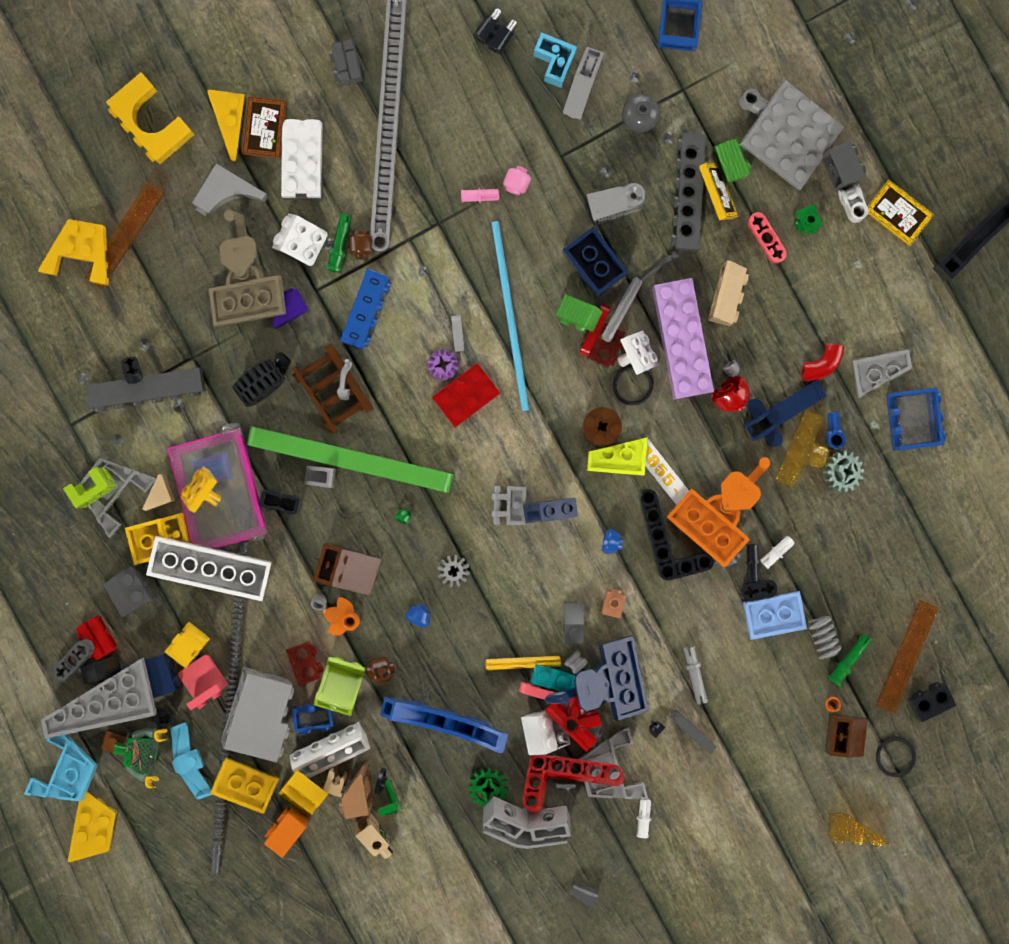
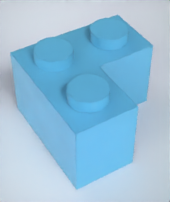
M541 32L534 49V57L550 63L544 81L562 88L576 55L577 47Z

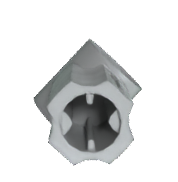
M748 89L739 99V105L743 110H749L758 117L769 103V101L760 96L756 89ZM746 96H750L753 99V103H749Z

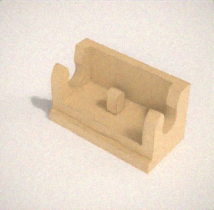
M338 765L330 769L323 790L326 793L342 797L346 788L344 785L348 773L345 770L342 778L336 776L338 772Z

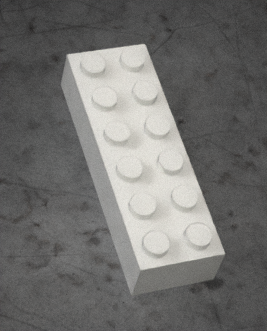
M156 536L146 575L263 601L272 562Z

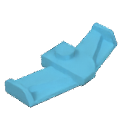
M187 721L170 727L174 759L172 764L175 772L180 774L195 798L202 799L212 795L210 794L212 788L199 771L200 768L204 767V763L198 748L191 750L189 722Z

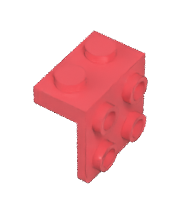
M205 654L178 673L179 678L193 697V700L187 703L190 710L195 707L201 709L208 704L207 699L210 697L213 700L223 694L222 689L229 685L208 654Z

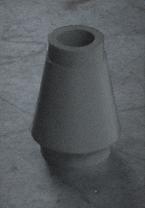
M574 883L570 894L586 906L590 905L593 907L599 892L595 891V888Z

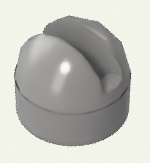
M733 360L726 364L723 370L728 376L734 377L739 374L740 368L736 360Z
M320 593L314 595L311 607L316 610H324L326 608V597Z

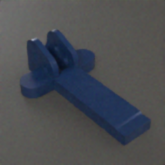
M815 380L766 410L760 400L752 399L746 406L752 420L743 424V426L749 432L752 441L764 437L768 445L777 447L783 442V437L777 427L827 395L818 380ZM766 417L771 426L755 435L751 426Z

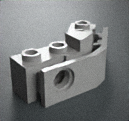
M494 796L483 809V833L518 848L530 849L566 844L567 837L571 836L570 815L567 806L546 808L538 813H531L525 807L523 809Z

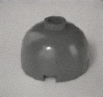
M643 93L630 97L622 110V120L626 128L639 134L652 130L660 117L657 101L652 96Z

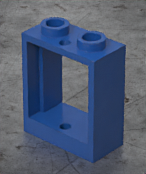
M702 0L662 1L657 47L695 52L698 45ZM667 7L695 10L692 38L664 35Z

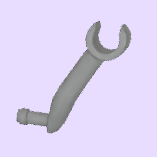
M345 359V364L340 374V386L337 390V394L342 400H348L350 397V390L345 389V380L348 371L352 367V362L349 359Z

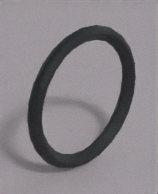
M632 365L625 366L614 377V393L624 404L639 405L645 402L652 393V377L648 371L643 372L649 381V390L645 397L639 401L625 400L617 390L619 376L624 371L633 369Z
M891 737L879 745L876 752V762L884 774L891 777H901L913 769L916 762V752L908 740L901 737ZM892 741L905 743L912 753L910 766L900 773L887 771L880 761L882 748Z

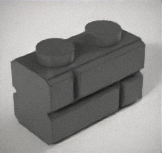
M354 40L331 44L332 50L329 51L331 63L335 62L336 69L333 70L335 81H339L341 86L362 82L363 78Z

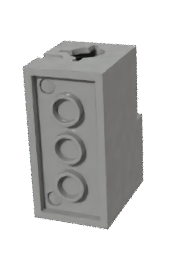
M243 667L221 738L224 749L277 762L278 757H282L284 746H282L283 740L288 738L290 731L285 720L288 712L286 705L288 699L291 700L294 693L293 685L287 678Z

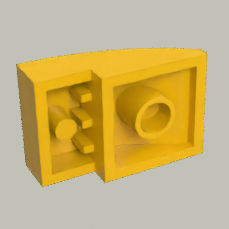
M184 513L125 528L134 565L150 561L156 536L191 543Z
M298 770L278 793L308 817L313 814L328 795V793Z

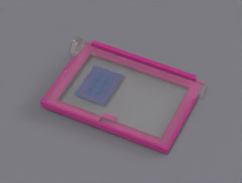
M240 423L222 426V433L167 448L192 544L215 549L252 538L254 542L265 539L264 535L268 534L262 507L259 505L260 499ZM204 466L210 470L218 481L212 491L221 495L220 502L216 500L218 503L216 506L204 500L194 513L187 508L181 499V493L184 487L189 486L192 482L195 472Z

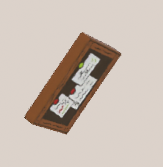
M248 96L242 149L243 155L281 159L282 128L286 116V100Z

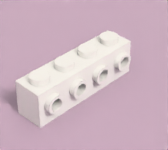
M357 722L290 754L291 767L294 773L298 770L307 778H311L369 750L370 746L366 733L360 723Z

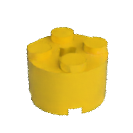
M190 622L182 629L183 632L176 635L172 643L165 650L167 655L184 668L191 664L210 640L206 634Z

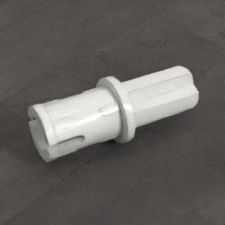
M786 536L775 547H771L772 550L760 559L761 563L769 569L779 558H783L782 555L795 544L789 536Z
M649 799L640 800L639 816L636 818L638 820L636 837L639 838L649 837V823L652 821V818H650L651 800Z

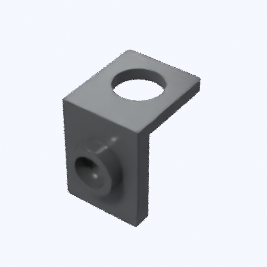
M557 764L555 766V771H559V768L563 764ZM555 778V785L559 790L567 791L575 788V781Z

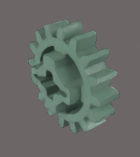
M843 450L840 453L834 452V457H828L830 462L824 463V466L827 467V470L823 471L824 474H827L824 480L830 481L828 486L834 488V491H853L854 486L860 485L858 479H863L860 473L864 472V469H860L863 462H858L859 456L853 455V452Z

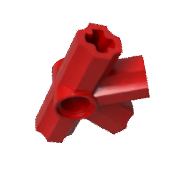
M577 696L569 699L567 708L562 704H550L544 710L585 752L598 740L588 729L601 726L597 709L583 713L578 704ZM570 719L576 723V728L573 731H569L566 728V722Z

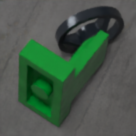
M382 768L378 775L375 794L380 795L381 791L385 789L390 805L378 809L380 817L403 809L392 780H388V777H386L387 769Z

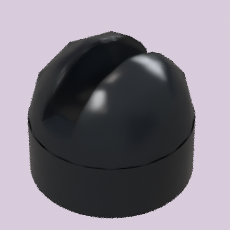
M279 352L274 359V363L278 368H286L291 363V360L284 353Z
M655 721L649 726V732L656 739L666 727L662 723Z

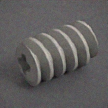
M822 616L808 622L813 623L809 630L816 631L811 636L818 637L814 644H820L816 651L823 652L819 659L835 656L841 650V646L836 645L839 639L833 638L836 635V631L831 630L834 628V625L828 623L831 621L830 616Z

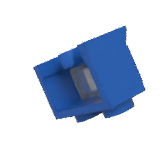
M314 704L292 708L295 732H300V734L312 733L314 729H319L320 732L328 731L335 725L332 710L318 707Z

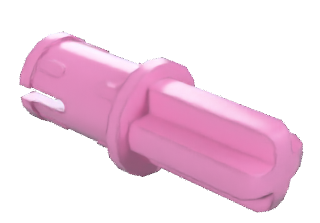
M480 188L478 190H461L462 202L479 201V203L481 201L499 200V190H480Z

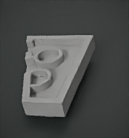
M909 349L851 360L857 398L912 369Z

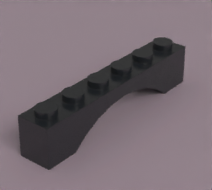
M1009 194L933 267V270L945 282L953 279L980 249L1009 223Z

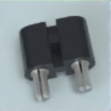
M495 9L491 16H486L473 33L477 41L483 45H488V48L497 54L503 51L513 37L511 31L517 24L512 19L507 27L504 25L500 26L498 21H496L501 14L499 9Z

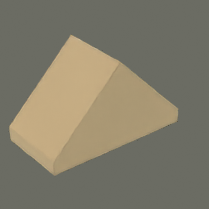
M158 474L142 508L143 510H152L175 501L166 475Z

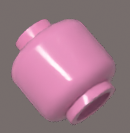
M517 166L516 169L510 168L503 181V185L506 187L505 190L517 196H520V193H526L531 181V176L527 174L528 170L521 166Z

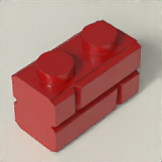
M100 615L76 628L78 631L76 635L80 641L89 639L93 642L95 650L90 658H94L95 661L119 648Z

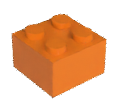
M294 805L290 809L285 808L277 819L278 824L274 823L265 835L267 839L264 844L283 858L306 829L311 819Z

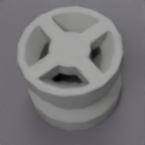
M576 650L566 659L564 664L569 666L575 675L588 661L582 658Z

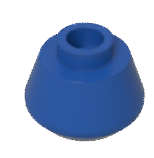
M611 528L606 530L602 543V552L604 554L617 553V550L622 549L624 539H621V535Z
M419 603L417 606L413 605L405 613L406 619L417 626L425 628L430 624L429 608Z

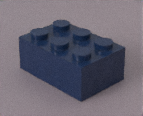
M594 226L562 250V254L596 298L629 273Z

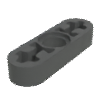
M89 639L77 642L53 668L55 678L59 681L70 678L94 653L95 647L93 642ZM84 646H85V648H86V649H85V652L81 653L80 651H81V650L84 648ZM71 655L76 658L77 664L72 663Z
M675 710L670 715V718L709 754L717 748L679 711Z

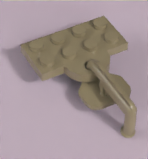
M226 210L224 218L227 221L235 220L237 238L225 240L220 246L221 262L230 271L227 275L225 286L209 288L213 326L220 327L286 315L282 276L277 275L263 278L259 268L252 265L257 257V250L254 239L247 236L245 216L236 211Z

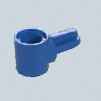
M830 412L828 413L829 431H826L825 444L830 449H840L845 445L846 437L843 430H840L839 413ZM834 435L839 438V444L836 446L831 442V438Z

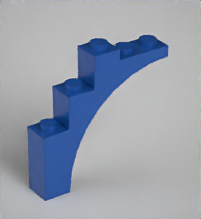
M385 697L380 716L390 721L447 733L498 753H503L508 737L507 733L490 726V723L482 719L462 716L447 709L433 708L418 701Z

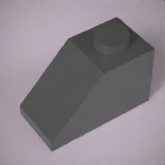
M564 603V644H584L583 603Z

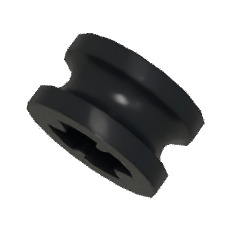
M168 709L162 710L156 716V723L162 728L169 727L175 720L174 713ZM161 715H169L168 720H170V722L166 721L163 723L161 721V719L163 718L161 717Z

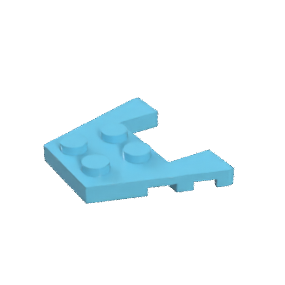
M68 734L47 738L46 741L63 749L49 784L35 777L31 778L24 794L83 801L98 765Z

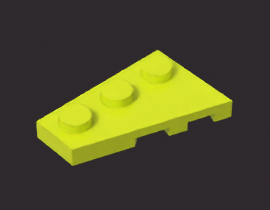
M648 437L589 451L587 471L645 476Z

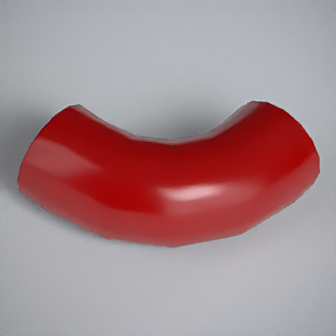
M825 344L824 354L819 360L803 362L801 380H821L831 375L840 365L844 346Z

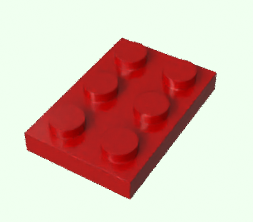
M477 363L432 398L454 428H456L501 393Z

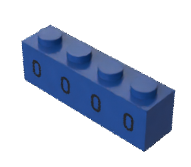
M370 269L366 270L340 339L342 343L361 350L369 346L371 328L375 329L377 325V312L382 311L385 303L382 300L383 296L389 292L392 284L389 282V276Z

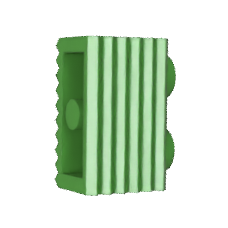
M737 138L716 145L713 148L726 185L748 177L750 175L749 171H751L749 161L745 160L742 154L745 152L744 147L740 145L741 142L738 143Z
M565 294L555 316L560 318V323L569 327L571 324L576 325L575 329L585 333L586 330L594 331L602 311L594 305Z

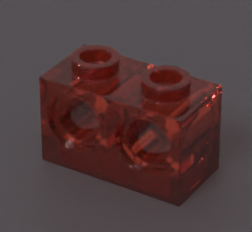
M604 323L587 359L608 369L610 365L614 366L618 358L615 353L618 348L622 349L623 347L621 339L624 338L625 332L617 329L615 332L617 341L615 343L606 342L601 338L608 325ZM601 350H605L609 354L608 359L605 361L601 360L598 356Z
M309 640L286 649L298 686L322 677L324 669L321 662H317L315 655L318 653L314 643L311 644ZM299 649H305L308 656L301 658L298 655ZM305 667H312L314 675L307 676L304 671Z

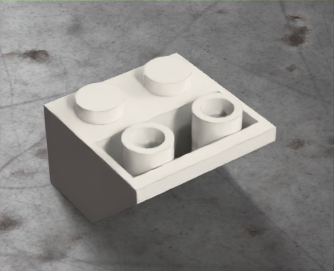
M545 711L534 712L521 717L529 755H545L571 744L569 735Z

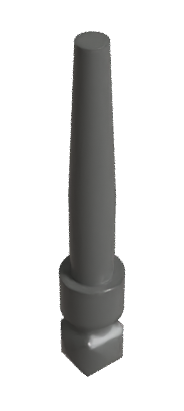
M673 251L670 256H666L662 262L640 279L643 281L666 264H670L673 259L679 257V253Z

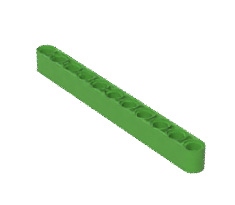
M252 426L250 427L246 444L450 493L454 474Z

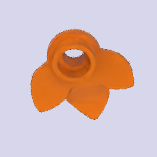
M343 597L338 598L337 607H330L323 611L326 620L331 623L328 633L332 635H342L346 630L353 631L360 624V618L354 612L353 604ZM353 618L354 623L348 624L347 619Z

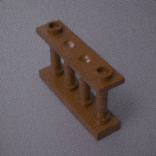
M329 344L325 347L327 351L324 353L325 356L301 371L298 367H293L292 369L295 373L292 376L298 384L302 383L326 420L323 422L326 429L336 434L339 432L336 425L360 410H365L366 413H369L374 408L351 372L348 371L346 375V382L348 384L345 385V389H349L351 395L355 394L358 401L332 420L330 419L325 410L341 399L338 394H335L320 403L315 393L339 379L345 363L333 344ZM334 361L337 366L335 372L310 387L305 377L326 363Z

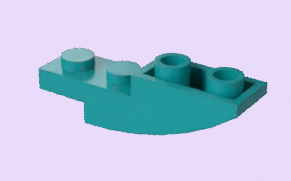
M535 664L530 682L563 691L575 687L574 678L576 674Z

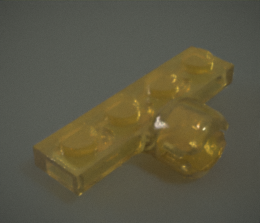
M807 410L805 411L776 478L777 482L795 488L805 465H810L817 469L825 467L824 464L828 461L830 451L827 447L815 442L824 417Z

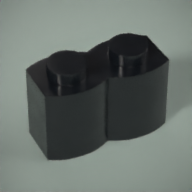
M275 490L262 491L259 505L268 510L278 509L285 514L292 515L300 513L303 500L296 495H283Z

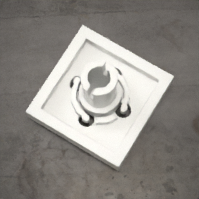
M644 331L621 339V343L626 351L625 354L618 356V362L622 367L631 363L636 375L659 365L657 355L652 351L649 338Z

